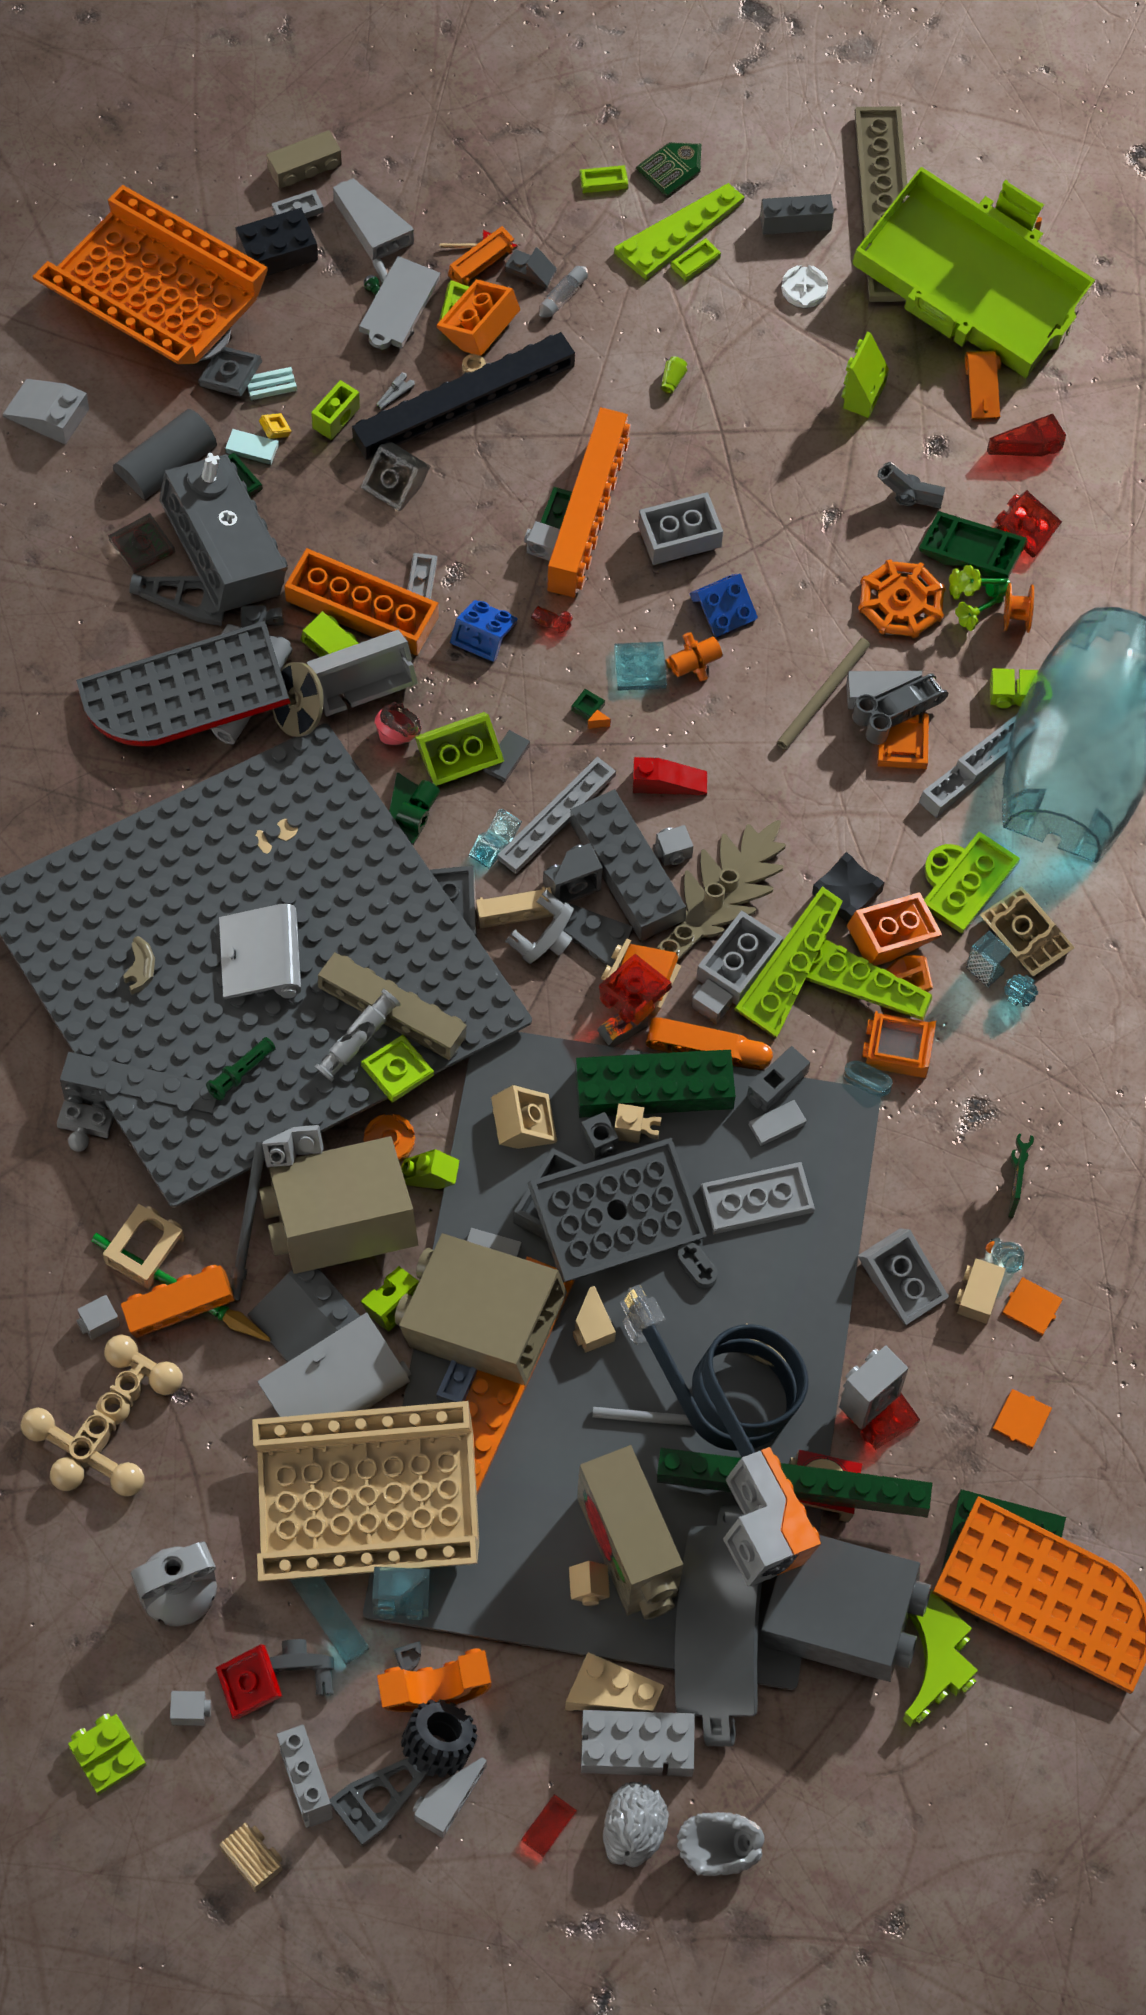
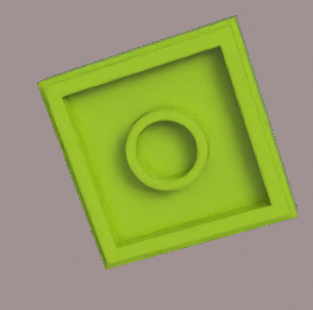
M404 1035L396 1038L361 1061L362 1068L392 1103L434 1076V1070Z

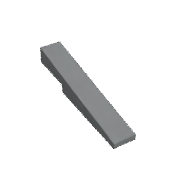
M1023 709L962 756L956 766L922 792L919 803L937 818L1040 729L1041 724Z

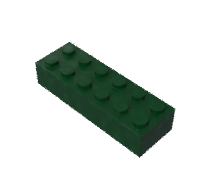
M731 1049L576 1058L575 1074L579 1118L594 1117L603 1112L607 1116H617L618 1104L644 1107V1114L734 1109L736 1095Z

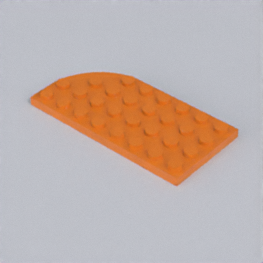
M980 1496L976 1498L932 1594L1131 1694L1146 1664V1602L1136 1584L1115 1564Z

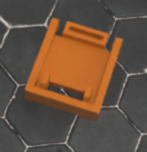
M923 713L922 723H918V714L890 728L886 742L878 745L877 766L927 769L929 713ZM891 754L915 755V758L891 757Z

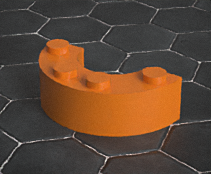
M479 1648L467 1650L465 1655L458 1656V1660L447 1662L443 1665L444 1667L438 1669L425 1667L417 1671H407L400 1667H393L384 1670V1674L377 1675L382 1708L393 1712H413L421 1703L427 1704L429 1700H434L436 1703L439 1700H445L447 1704L452 1702L457 1705L485 1694L492 1686L485 1650L481 1651Z

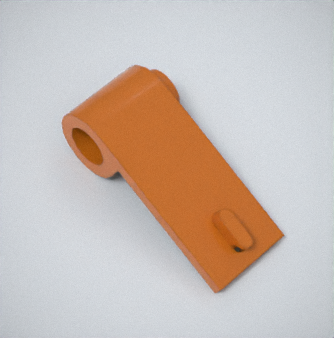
M995 351L966 352L965 371L966 375H969L971 419L1000 418L997 370H1000L1001 360L1000 355H996Z

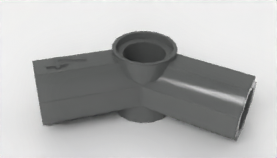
M892 462L885 463L879 469L877 477L896 493L895 500L900 505L913 506L915 503L941 509L946 487L921 482L917 476L905 474Z

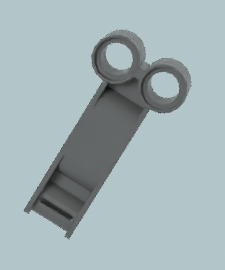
M928 674L878 699L869 694L860 695L856 700L852 718L856 724L867 726L866 737L868 741L873 744H883L888 738L890 728L939 705L947 698L948 691L941 688L935 680V674Z

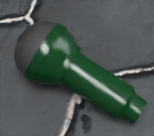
M369 275L364 279V288L373 292L376 296L380 289L379 279L374 275Z

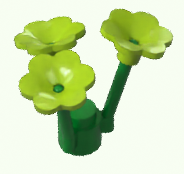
M966 565L963 571L953 569L952 574L949 576V592L955 600L959 599L962 592L966 596H973L975 591H978L981 586H986L987 595L994 598L979 607H972L963 601L960 602L955 609L960 625L966 627L969 631L974 630L978 624L976 616L980 615L981 611L996 603L1004 602L1007 585L1010 583L1009 579L981 578L980 571L974 569L971 565Z

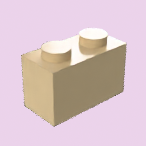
M975 1258L973 1267L968 1265L963 1280L967 1282L965 1290L959 1289L955 1304L960 1305L957 1314L987 1324L1006 1268Z

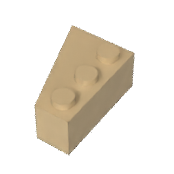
M588 1652L566 1700L565 1710L655 1712L663 1695L664 1685Z

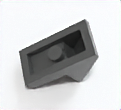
M536 247L532 255L515 249L505 265V272L548 288L557 272V268Z

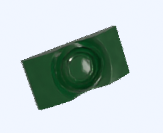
M938 511L919 546V551L944 565H959L962 567L971 565L974 569L980 571V576L1008 579L1027 543V538Z

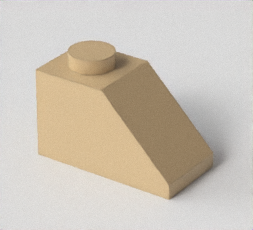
M595 1286L589 1288L577 1316L575 1330L573 1331L577 1345H582L585 1353L614 1342L616 1335Z

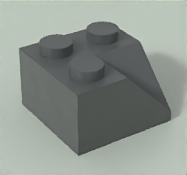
M591 843L572 847L567 851L561 865H552L546 871H543V884L545 888L551 887L552 895L561 902L569 903L601 891L603 868Z

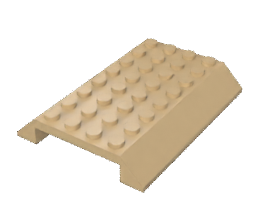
M468 1401L253 1419V1446L258 1454L261 1553L257 1554L259 1582L477 1564L479 1527L475 1452Z

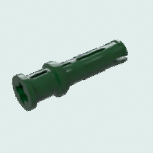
M264 1037L262 1041L234 1065L225 1066L218 1077L206 1083L210 1094L219 1101L223 1100L225 1094L231 1088L238 1087L241 1084L243 1076L257 1066L271 1052L276 1050L274 1043L269 1038Z

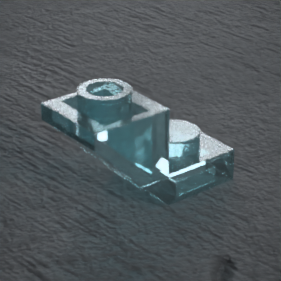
M499 809L488 831L479 834L469 856L488 869L491 868L498 860L497 854L514 839L522 821L504 809Z

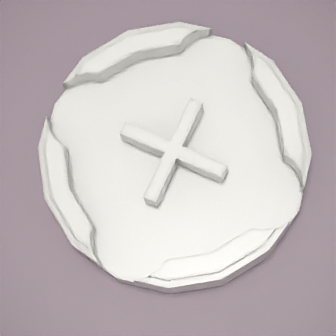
M799 265L786 272L781 289L785 299L794 306L802 308L814 307L825 299L828 291V281L824 273L818 268L809 265L808 267Z

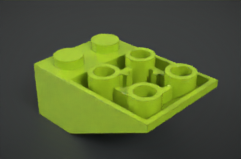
M867 331L864 339H859L856 345L855 357H850L847 363L846 371L848 372L843 384L845 387L841 398H844V409L870 418L887 383L889 367L872 334Z

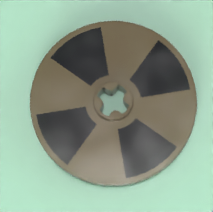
M291 662L280 669L290 704L274 708L272 711L277 724L286 734L293 737H303L313 732L321 719L324 700L323 690L317 674L310 666L302 662Z

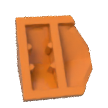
M908 955L897 959L885 969L893 973L897 978H902L926 992L933 989L925 956Z

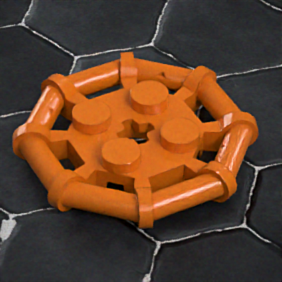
M889 559L885 561V564L868 576H863L860 580L862 588L860 605L858 606L859 612L864 614L880 630V634H896L917 638L920 633L931 625L942 621L944 617L942 613L943 599L946 588L944 584H940L924 567L925 564L921 562L919 564L894 562ZM897 572L912 573V575L903 577ZM888 573L890 577L880 582L879 579ZM921 577L929 586L925 587L918 578ZM871 589L878 591L877 599L870 600ZM897 595H907L908 597L906 601H900ZM927 596H934L933 606L927 604ZM879 608L886 615L885 620L874 609ZM925 613L928 615L922 621L916 623L915 618L920 614ZM892 620H894L897 623H904L907 621L908 626L894 625L891 623Z

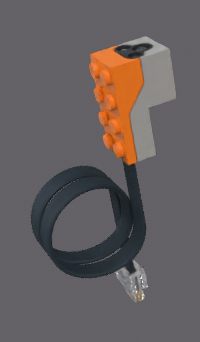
M641 1285L629 1288V1292L620 1304L626 1314L623 1324L634 1345L645 1341L648 1342L694 1430L708 1443L721 1449L738 1451L741 1456L740 1461L726 1478V1482L744 1515L737 1519L723 1540L747 1586H753L804 1565L821 1545L819 1533L812 1527L807 1518L804 1505L799 1503L791 1481L784 1475L779 1458L773 1454L770 1447L758 1452L754 1450V1448L760 1447L774 1439L784 1429L806 1397L808 1373L801 1355L787 1338L773 1329L754 1324L731 1327L715 1338L697 1364L692 1377L693 1398L656 1329L658 1323L665 1322L666 1318L655 1297L647 1298ZM739 1352L759 1356L772 1363L774 1366H768L778 1376L786 1394L787 1406L785 1414L764 1423L748 1424L739 1422L717 1381L713 1368V1357L724 1353Z

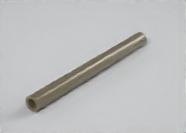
M860 638L778 739L777 744L780 748L786 750L848 674V671L853 668L870 647L868 640Z

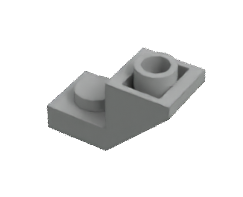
M319 1125L292 1127L262 1143L267 1167L293 1165L296 1155L317 1154L323 1151Z

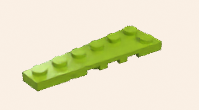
M727 183L614 247V254L643 279L647 280L744 203L745 197Z
M823 886L734 1009L775 1039L781 1031L843 902L840 898Z

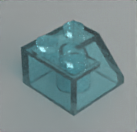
M374 1567L373 1614H379L378 1616L384 1619L395 1618V1615L406 1616L410 1620H420L423 1617L429 1616L430 1569Z

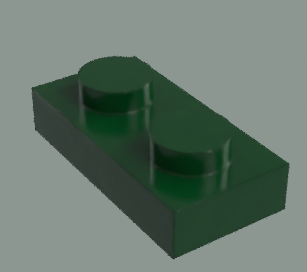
M553 487L541 523L558 529L561 528L572 495L571 491Z

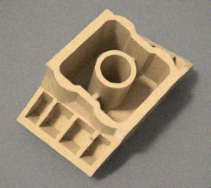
M1022 886L980 914L983 920L1032 976H1035L1075 948Z

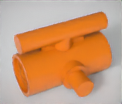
M692 632L683 635L685 649L670 655L668 659H665V664L667 668L672 669L677 677L693 671V673L697 674L699 681H704L708 678L706 665L722 658L721 647L713 636L698 643L697 640H694Z

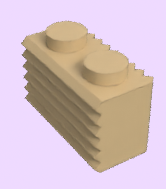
M244 1823L219 1845L229 1861L254 1891L257 1892L282 1871L280 1862L283 1859L273 1847L268 1850L262 1843L265 1837L255 1825L250 1828L247 1823Z

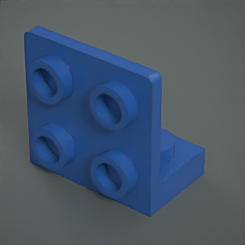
M741 573L731 574L689 593L692 602L700 601L714 637L723 635L758 618Z
M474 600L456 618L450 643L494 662L498 657L503 637L514 627L518 618L512 616L507 611L493 608L484 601Z

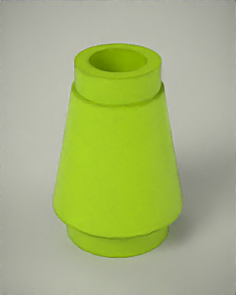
M672 356L666 361L660 387L662 391L672 394L688 371V364L685 360Z

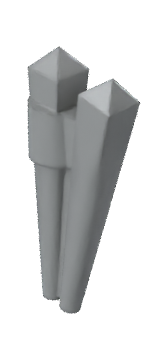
M401 373L391 383V387L376 405L382 410L412 389L415 381L409 380L406 383L407 374Z

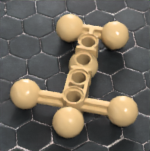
M121 1334L113 1336L107 1341L104 1348V1356L113 1367L121 1369L131 1366L132 1368L130 1371L121 1372L116 1377L115 1386L111 1385L110 1392L105 1393L99 1398L93 1415L84 1422L75 1437L56 1427L52 1414L46 1409L39 1407L30 1409L23 1415L21 1420V1431L26 1438L35 1442L48 1440L71 1455V1458L64 1457L58 1459L53 1463L50 1470V1480L59 1490H75L81 1485L84 1478L83 1468L88 1466L109 1477L112 1489L119 1495L125 1497L136 1495L144 1485V1473L136 1464L127 1462L118 1465L100 1453L108 1443L111 1431L115 1432L116 1425L121 1424L127 1419L130 1407L133 1406V1401L140 1397V1383L145 1376L149 1377V1384L156 1393L170 1395L180 1388L183 1374L174 1363L165 1361L157 1364L138 1353L136 1342L131 1337ZM125 1383L135 1384L131 1390L126 1391L122 1389ZM112 1404L120 1406L116 1412H108L106 1409ZM96 1426L105 1428L100 1434L91 1433L92 1429ZM80 1448L89 1449L85 1456L76 1455Z

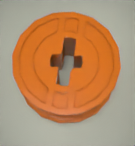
M1008 583L1004 605V631H1007L1010 619L1026 620V632H1030L1034 608V585H1030L1028 596L1012 595V585Z

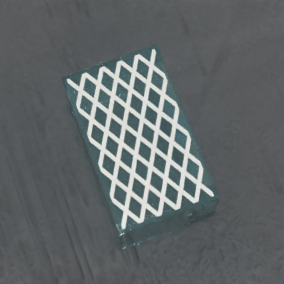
M989 930L971 947L966 969L988 988L1004 974L1005 969L999 963L1010 954L1011 949Z

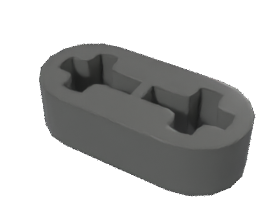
M689 1242L681 1245L677 1255L680 1266L699 1288L709 1289L713 1287L717 1280V1269L697 1244ZM685 1251H687L689 1254L692 1252L695 1253L694 1261L696 1263H694L691 1260V1258H684ZM699 1268H701V1270L705 1274L708 1272L711 1273L710 1280H707L706 1278L700 1279L701 1271L699 1270Z

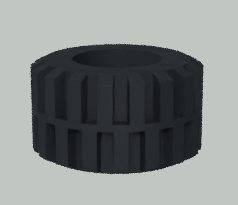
M429 1700L427 1704L421 1703L412 1712L402 1735L401 1747H404L402 1751L404 1756L409 1757L408 1762L411 1765H416L417 1770L421 1773L426 1771L429 1776H434V1774H438L439 1777H445L446 1774L452 1776L457 1771L463 1769L477 1740V1735L475 1734L477 1731L476 1725L472 1724V1717L465 1714L466 1710L462 1707L460 1709L455 1707V1703L450 1702V1704H447L445 1700H439L436 1703L434 1700ZM432 1735L439 1736L443 1738L446 1742L440 1741Z

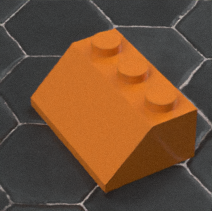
M476 279L436 326L462 351L481 356L521 309L513 288Z

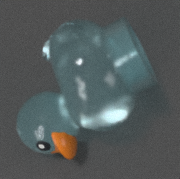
M993 1238L986 1245L985 1249L988 1253L992 1254V1260L995 1265L1006 1268L1005 1271L1008 1273H1016L1022 1268L1025 1254L1020 1244L1004 1242L1000 1238Z

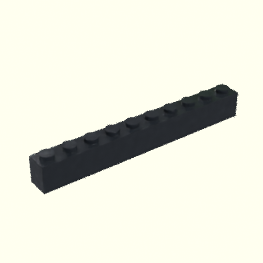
M562 332L549 335L540 342L529 344L520 351L513 354L509 353L500 360L487 363L473 372L464 373L461 377L451 382H444L431 391H424L413 399L402 401L393 408L382 410L373 417L358 421L352 426L353 440L365 460H368L574 367L575 352Z

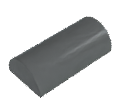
M187 409L113 465V471L145 501L161 489L165 470L195 463L217 446V441L205 420L195 411Z

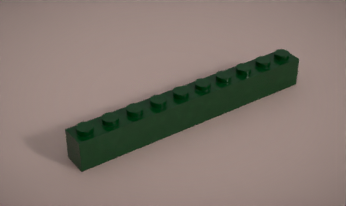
M660 1448L657 1483L732 1492L726 1482V1478L741 1458ZM781 1463V1469L786 1478L791 1481L798 1500L928 1518L932 1482Z

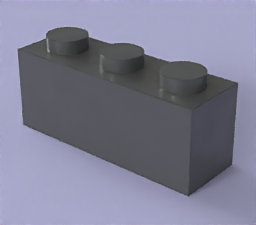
M831 194L762 199L760 219L763 235L832 229L834 211Z

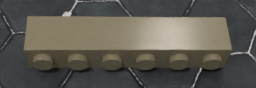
M334 952L318 974V988L362 1012L368 1005L372 1006L382 995L381 991L383 989L387 990L401 1005L399 1007L395 1006L385 1018L386 1022L384 1024L449 1061L466 1038L467 1025L460 1018L449 1016L442 1012L438 1006L422 1001L415 993L406 992L393 981L384 980L377 976L373 970L355 964L348 956H341Z

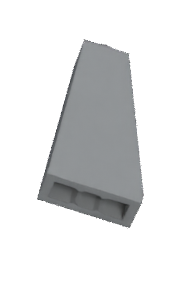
M354 178L346 182L343 181L333 187L334 203L372 261L414 244V229Z

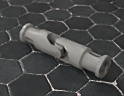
M383 989L381 991L382 995L372 1006L368 1005L349 1027L347 1033L329 1049L330 1053L320 1064L314 1066L329 1081L332 1082L334 1080L333 1076L343 1065H347L357 1054L360 1047L386 1022L385 1018L395 1006L399 1007L401 1005L387 990ZM368 1022L367 1033L361 1031L358 1028L359 1025Z

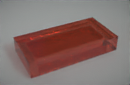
M554 1794L522 1837L521 1842L544 1858L575 1816L577 1810Z

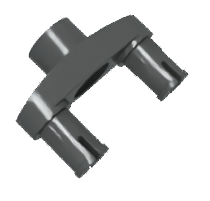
M305 1639L282 1641V1655L270 1657L275 1676L281 1671L312 1669L315 1671L316 1696H324L323 1684H325L326 1696L333 1695L332 1670L334 1669V1658L322 1654L307 1653V1640Z

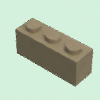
M330 130L266 154L267 168L279 189L342 165L341 149Z

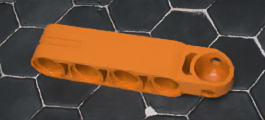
M659 1017L651 1019L646 1039V1045L649 1048L667 1053L731 1049L733 1066L754 1070L767 1068L773 1059L772 1049L763 1042L749 1040L735 1033Z

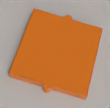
M1022 1277L1015 1291L1010 1292V1299L1002 1314L1043 1336L1050 1322L1055 1320V1313L1063 1299Z
M1012 1389L992 1430L1010 1438L1011 1442L1017 1441L1033 1449L1052 1408L1035 1400L1034 1396L1029 1397Z

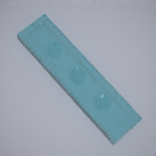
M322 1577L289 1579L346 1665L369 1650V1646Z

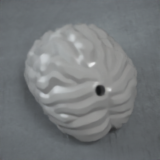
M630 1782L622 1785L612 1795L613 1797L606 1811L603 1842L607 1858L610 1862L618 1865L626 1864L633 1868L647 1861L659 1849L664 1838V1832L667 1829L669 1812L658 1790H652L650 1784L643 1785L641 1782Z
M725 1812L697 1814L683 1823L684 1825L681 1826L677 1835L679 1841L677 1847L680 1850V1858L684 1859L687 1866L696 1871L697 1875L739 1874L758 1863L762 1857L763 1831L755 1822L738 1814Z

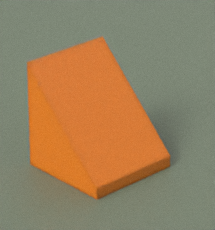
M596 710L589 718L587 728L610 727L611 719Z

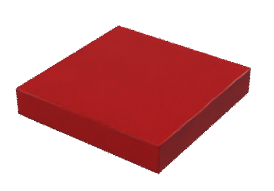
M258 1645L216 1667L232 1719H239L282 1697L265 1645Z

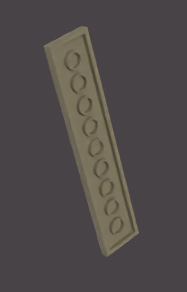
M901 106L855 107L864 239L907 185ZM867 275L869 302L906 301V299Z

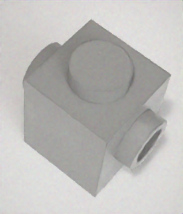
M685 825L676 828H665L656 834V844H653V849L657 859L661 858L664 866L669 864L678 865L684 860L692 858L693 844Z

